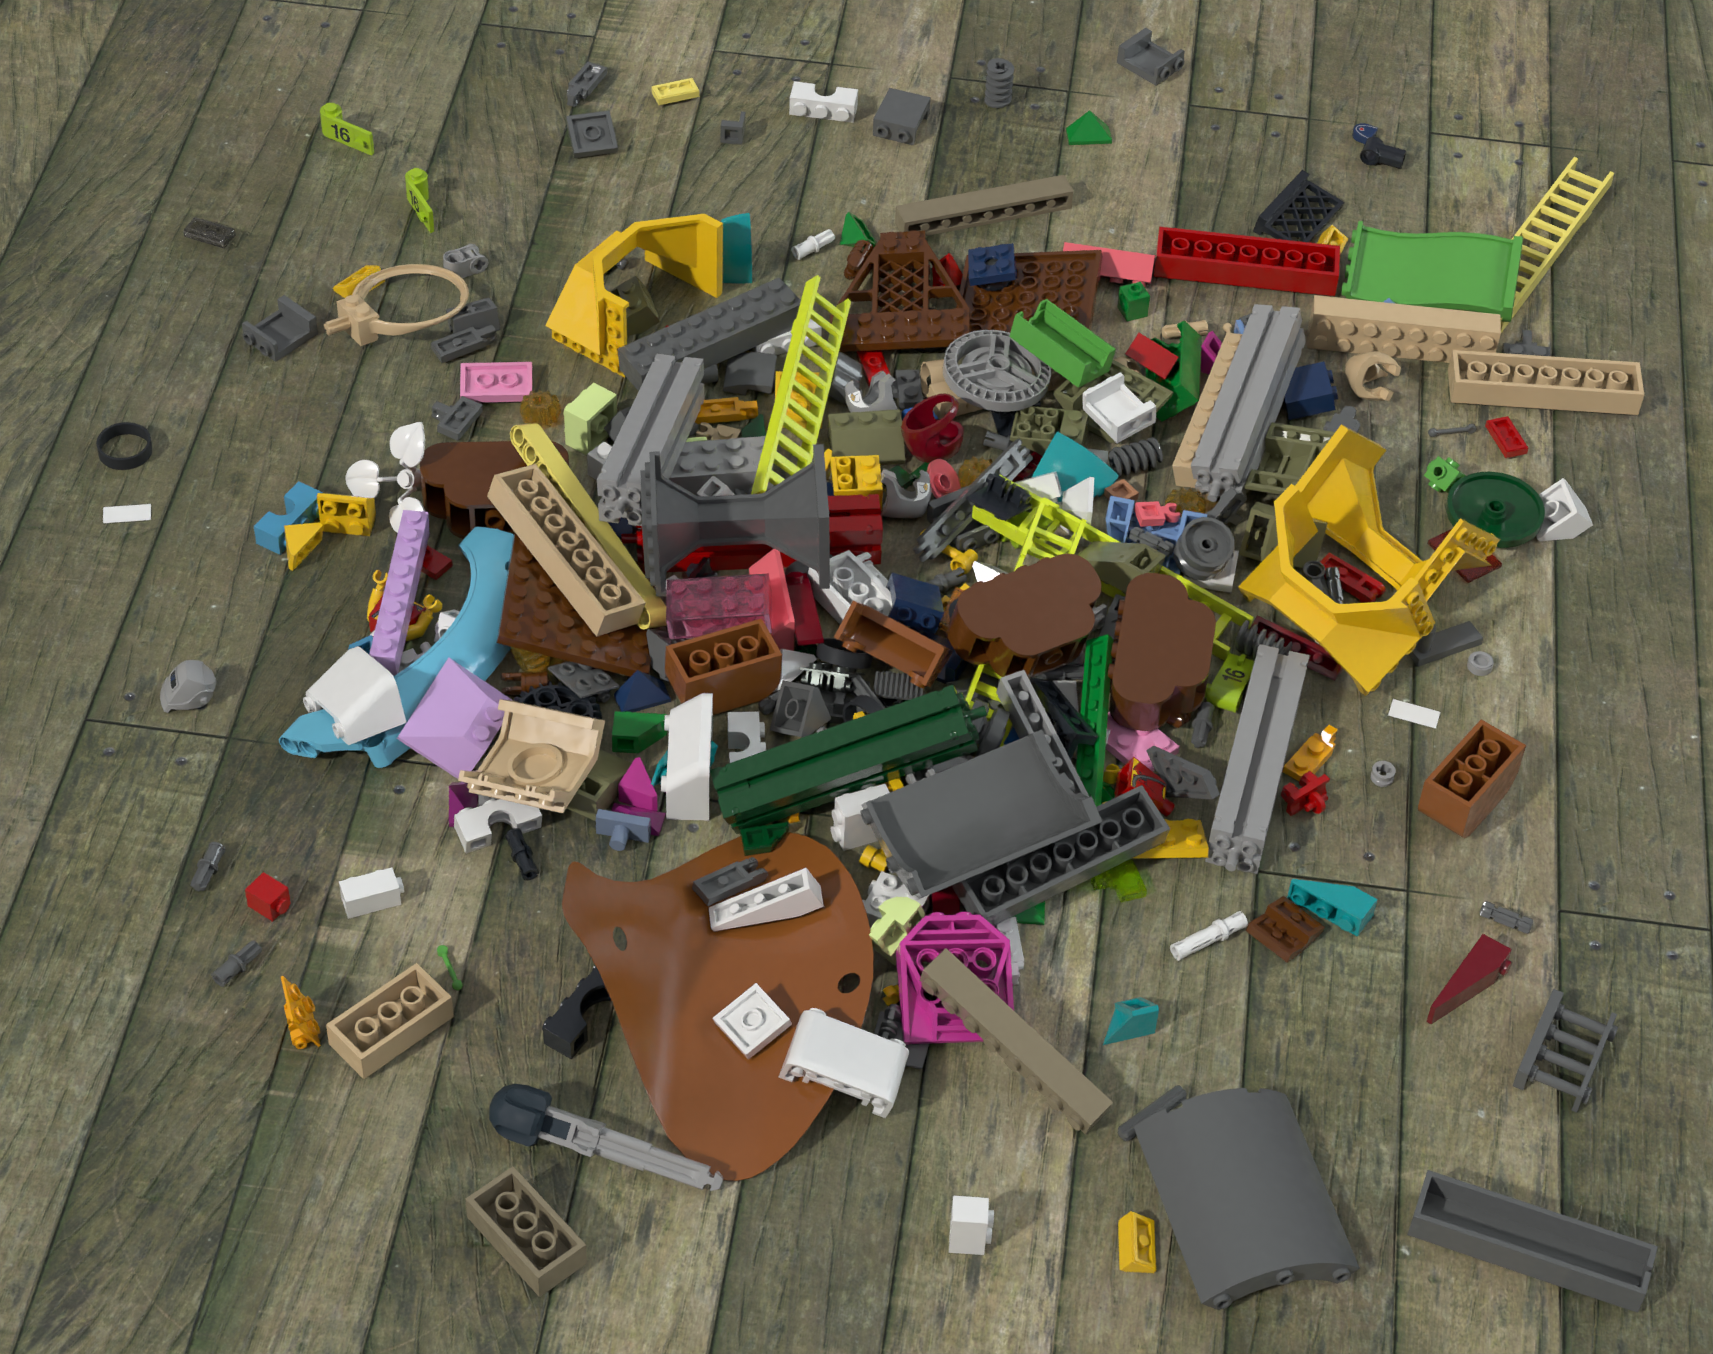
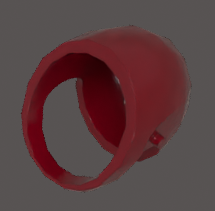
M944 393L928 397L908 411L902 420V437L908 450L918 461L930 463L935 459L946 461L959 452L963 442L964 428L960 423L952 420L959 409V402L954 396ZM942 402H951L953 406L942 419H935L933 415L935 405Z

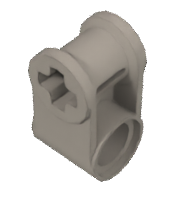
M468 244L464 247L447 251L443 255V268L453 271L461 278L483 272L489 263L488 259L479 253V248L475 244Z

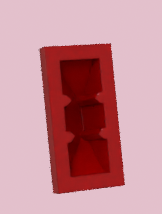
M948 253L939 261L956 288H959L963 274L953 256ZM932 265L933 287L945 286Z

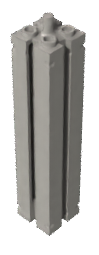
M1254 304L1252 315L1248 319L1196 450V457L1193 458L1191 463L1193 479H1197L1195 488L1198 499L1215 502L1218 496L1228 491L1230 487L1241 492L1247 498L1246 493L1249 490L1245 489L1246 481L1251 470L1258 469L1265 450L1266 434L1271 422L1275 423L1292 375L1301 356V349L1304 348L1306 343L1304 329L1300 328L1302 323L1300 308L1282 306L1280 311H1274L1272 305Z
M656 354L654 362H652L597 478L598 496H602L598 504L599 521L619 523L622 517L627 518L629 525L642 526L640 470H645V462H650L649 452L660 451L661 474L669 480L701 409V405L705 400L704 383H701L704 376L703 359L684 357L681 363L676 362L673 355Z
M1259 644L1211 828L1208 858L1205 859V862L1217 866H1225L1228 871H1235L1237 866V870L1258 874L1310 655L1289 651V655L1286 656L1278 654L1279 648Z

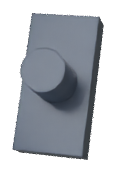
M598 809L596 814V834L612 836L609 843L610 847L614 850L622 851L625 849L627 839L649 842L651 820L647 817Z

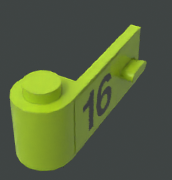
M326 103L320 108L321 127L324 136L371 156L374 154L372 132L343 121L342 108L338 104Z
M413 168L405 174L407 199L416 211L418 218L424 223L428 231L432 233L434 232L433 211L426 202L429 199L428 175L422 169Z
M1229 653L1212 684L1207 683L1204 697L1207 699L1206 702H1210L1215 707L1237 713L1244 690L1250 681L1255 661L1247 659L1244 654L1238 656Z

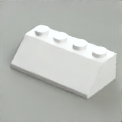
M850 550L830 558V589H820L818 573L814 569L809 568L808 579L811 584L813 597L839 624L843 621L853 600L863 603L887 616L889 615L892 607L890 591Z

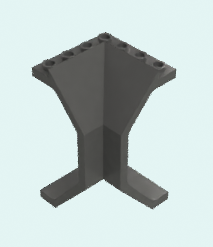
M823 444L813 445V461L803 469L765 493L746 495H694L661 474L660 451L649 452L650 462H645V470H640L645 578H650V585L656 586V596H666V572L696 549L703 546L745 544L769 545L814 569L819 576V588L830 589L829 506Z

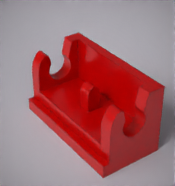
M1141 333L1137 334L1125 353L1127 357H1130L1164 380L1179 358Z

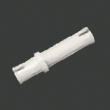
M1238 911L1225 919H1217L1207 928L1171 944V953L1179 961L1214 942L1224 941L1232 933L1248 926L1247 918L1241 911Z

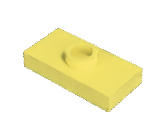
M693 78L652 86V94L658 105L700 97V91Z

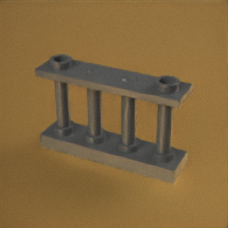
M1553 989L1519 1066L1513 1087L1524 1090L1527 1080L1530 1082L1535 1080L1576 1097L1572 1111L1577 1113L1581 1102L1587 1104L1593 1089L1588 1087L1607 1040L1610 1042L1614 1040L1618 1030V1026L1613 1025L1617 1014L1612 1012L1607 1025L1565 1009V1005L1560 1004L1564 993ZM1561 1018L1602 1035L1600 1042L1596 1045L1556 1029V1025L1552 1024L1553 1020L1559 1021ZM1545 1039L1549 1041L1554 1039L1593 1055L1590 1066L1547 1049L1548 1046L1544 1045ZM1544 1059L1585 1076L1581 1087L1538 1070L1539 1066L1534 1065L1536 1060L1542 1062Z

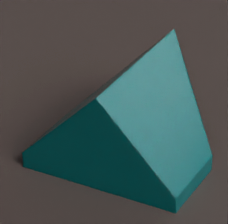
M1142 997L1114 1003L1115 1011L1103 1045L1154 1034L1159 1014L1158 1005Z

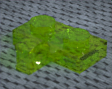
M1133 859L1127 860L1091 878L1094 891L1108 887L1110 890L1115 889L1121 903L1144 898L1147 894V889Z

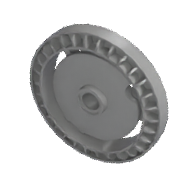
M980 330L964 334L949 345L943 361V376L949 388L964 401L986 410L1010 412L1028 408L1044 397L1051 378V367L1010 338L1009 332ZM963 356H965V358H964L963 361H962V364H961V365H958V364H957L958 361H959Z

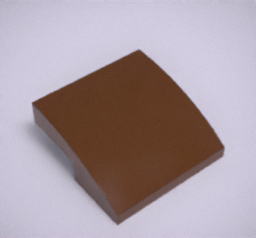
M1282 896L1269 904L1263 915L1249 922L1246 932L1288 963L1321 935L1325 927L1285 896Z

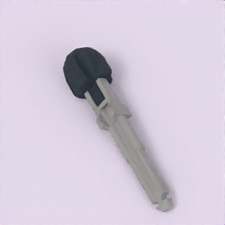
M511 1084L504 1086L496 1092L490 1102L489 1120L496 1132L510 1141L531 1147L542 1138L589 1157L598 1155L641 1171L647 1170L701 1190L704 1189L706 1184L711 1185L710 1191L721 1188L724 1177L719 1171H716L715 1176L710 1173L711 1166L654 1147L649 1142L605 1128L606 1124L600 1121L584 1118L552 1107V1097L549 1092L528 1085Z

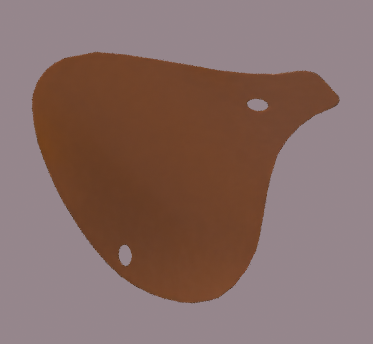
M788 832L771 852L745 856L741 837L739 836L669 872L649 880L637 882L614 881L595 874L579 862H572L568 867L562 899L565 919L586 947L601 975L653 1109L669 1140L684 1157L711 1166L710 1173L715 1176L716 1171H719L724 1177L723 1180L739 1181L762 1173L794 1147L812 1124L834 1090L812 1080L804 1083L802 1082L803 1077L795 1076L792 1082L779 1078L803 1011L817 1008L824 1011L828 1017L860 1029L864 1021L873 982L874 955L872 939L869 936L871 932L867 913L859 889L851 874L828 847L805 835ZM751 857L758 861V866L755 870L764 868L768 872L764 882L756 886L752 885L710 906H707L692 889L693 881L737 861L741 862ZM804 868L809 870L821 886L824 907L804 915L719 931L711 929L709 907ZM615 927L621 928L625 933L627 947L624 951L619 950L615 945L613 939ZM849 973L858 974L860 983L854 991L850 993L839 991L838 983L843 976ZM757 983L785 1013L792 1025L748 1060L716 1025L713 1017Z

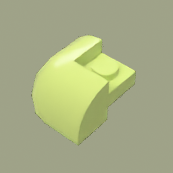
M894 897L884 901L878 907L882 918L876 920L870 929L871 933L869 936L872 939L873 948L894 965L897 964L896 951L899 943L925 916L921 904L908 897Z

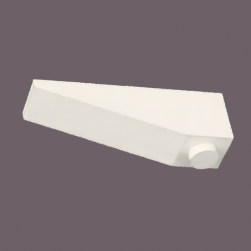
M804 868L709 907L711 929L719 931L804 915L824 907L821 886L809 870Z

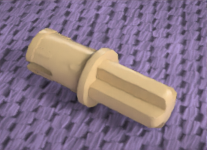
M1206 320L1187 322L1198 334L1207 335L1208 332L1204 331L1208 330ZM1177 324L1165 325L1161 329L1162 336L1165 339L1182 337Z

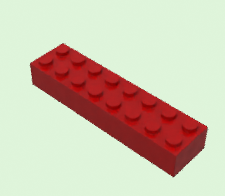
M1159 226L1154 277L1335 296L1339 279L1340 246Z

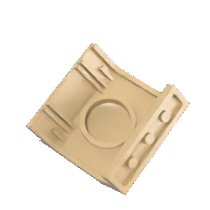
M500 699L498 710L505 712L498 740L479 769L476 771L460 770L458 781L468 783L467 788H469L470 793L564 813L598 760L605 720Z

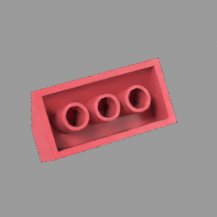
M1064 242L1063 251L1102 250L1099 281L1101 277L1110 278L1109 282L1123 284V280L1132 281V283L1141 282L1144 287H1146V284H1151L1155 255Z
M773 549L749 568V579H744L745 592L750 594V596L755 592L763 596L772 631L771 636L779 650L794 651L795 621L780 551Z

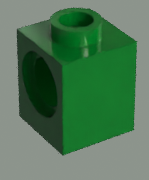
M1136 282L1121 286L1119 288L1117 308L1125 320L1128 322L1147 317L1150 295L1143 284Z

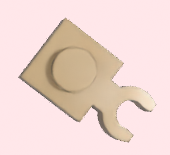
M701 423L700 431L696 432V437H706L707 440L740 438L741 430L718 424L717 428H712L708 423Z

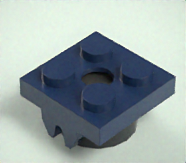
M1000 244L998 246L969 249L970 286L979 285L984 290L997 291L1008 286L1011 280H1016L1017 267L1014 244Z

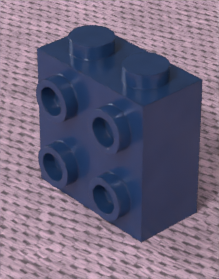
M1324 361L1295 368L1284 398L1289 420L1336 410L1334 400H1338L1336 386H1331V384H1334L1332 371L1326 369Z

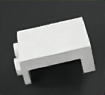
M1122 373L1107 378L1102 383L1090 387L1083 393V410L1116 443L1156 422V405L1151 400L1143 404L1125 386Z

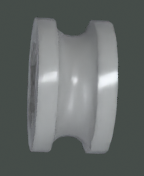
M1378 761L1372 767L1371 780L1380 787L1390 786L1394 781L1396 769L1390 762ZM1380 772L1386 773V776L1380 775Z

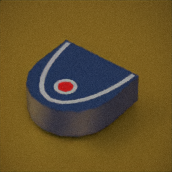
M1360 123L1354 126L1352 136L1356 141L1365 144L1369 137L1377 135L1378 128Z

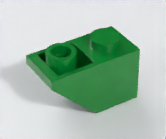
M615 711L612 730V752L639 754L665 737L667 731H665L664 725L665 715L667 714Z

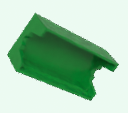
M1185 320L1177 324L1182 336L1180 343L1167 344L1156 337L1151 339L1179 357L1165 380L1146 368V377L1173 391V396L1156 412V417L1161 422L1174 417L1180 411L1195 405L1199 401L1202 336Z

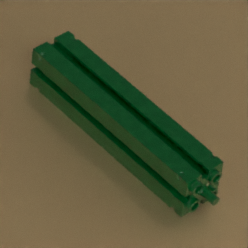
M950 685L941 691H933L726 764L725 767L712 769L710 773L715 790L718 793V801L723 819L728 825H731L736 834H739L740 829L762 826L834 801L836 797H840L843 794L874 787L960 757L963 753L977 751L976 741L980 740L972 721L988 716L985 705L970 710L963 693H957L954 685Z

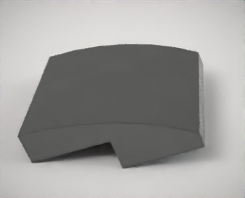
M748 352L729 358L727 360L723 391L746 396L747 389L771 394L777 355Z

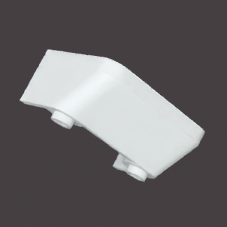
M702 693L671 709L670 715H665L664 729L669 731L667 776H661V792H666L667 820L709 821L713 693Z

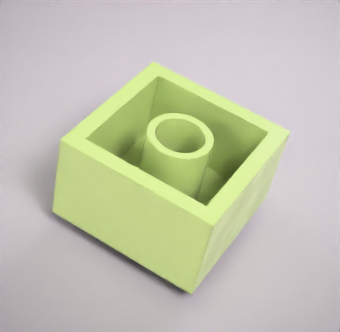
M593 383L587 389H584L572 403H568L563 413L565 444L587 455L608 439L609 434L604 427L617 414V394Z

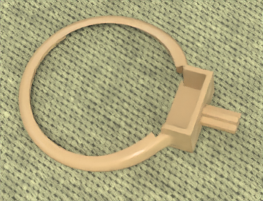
M407 264L386 268L363 279L356 286L352 295L336 301L338 318L325 322L324 328L328 335L345 330L360 346L377 341L378 334L391 336L408 334L437 325L455 316L466 305L469 289L466 282L458 274L442 267L425 264ZM420 273L439 276L452 282L460 291V303L455 309L438 318L416 323H392L379 320V315L364 301L368 292L377 283L402 274Z

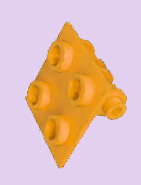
M281 976L286 999L284 1010L292 1044L297 1049H304L310 1042H313L318 1047L321 1046L318 1037L321 1031L317 1021L314 1019L313 1012L315 1011V1006L309 996L305 997L295 983L291 984L284 976Z

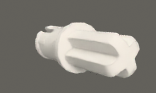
M828 229L814 237L809 236L804 242L793 246L792 253L797 260L810 253H817L819 248L832 242L835 239V235L832 230Z

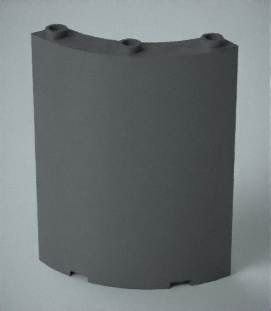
M1042 729L881 797L869 800L861 804L863 810H860L865 825H871L887 857L886 864L892 874L896 872L909 893L918 898L928 896L1102 822L1092 796H1085L1081 792L1075 794L1073 792L1076 791L1075 787L1066 774H1059L1054 764L1057 763V759Z
M1246 1088L1215 1091L1181 1101L1182 1107L1168 1113L1166 1109H1163L1134 1126L1201 1304L1220 1310L1229 1307L1233 1301L1273 1285H1286L1292 1281L1324 1280L1341 1283L1348 1280L1352 1273L1360 1269L1286 1094L1262 1088L1258 1090V1093H1248Z

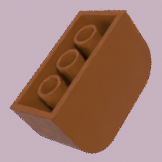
M762 618L666 646L665 674L681 704L702 693H713V715L758 702L769 696L780 682L782 653Z
M1481 719L1425 780L1418 811L1462 838L1469 837L1509 791L1518 774L1526 745Z

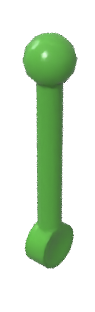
M445 945L438 946L437 954L445 962L453 981L452 988L456 991L462 989L463 983L457 979L447 956L448 947Z

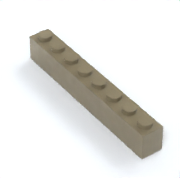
M1065 175L897 205L895 224L899 232L925 231L926 236L1072 209L1073 190Z
M944 949L923 970L919 981L922 982L921 984L925 991L931 995L935 994L949 1013H955L963 1020L967 1030L971 1033H977L990 1051L997 1052L1004 1059L1009 1069L1019 1072L1032 1090L1039 1091L1046 1098L1051 1108L1061 1111L1067 1117L1069 1124L1074 1129L1081 1130L1086 1135L1106 1115L1113 1102L948 949Z

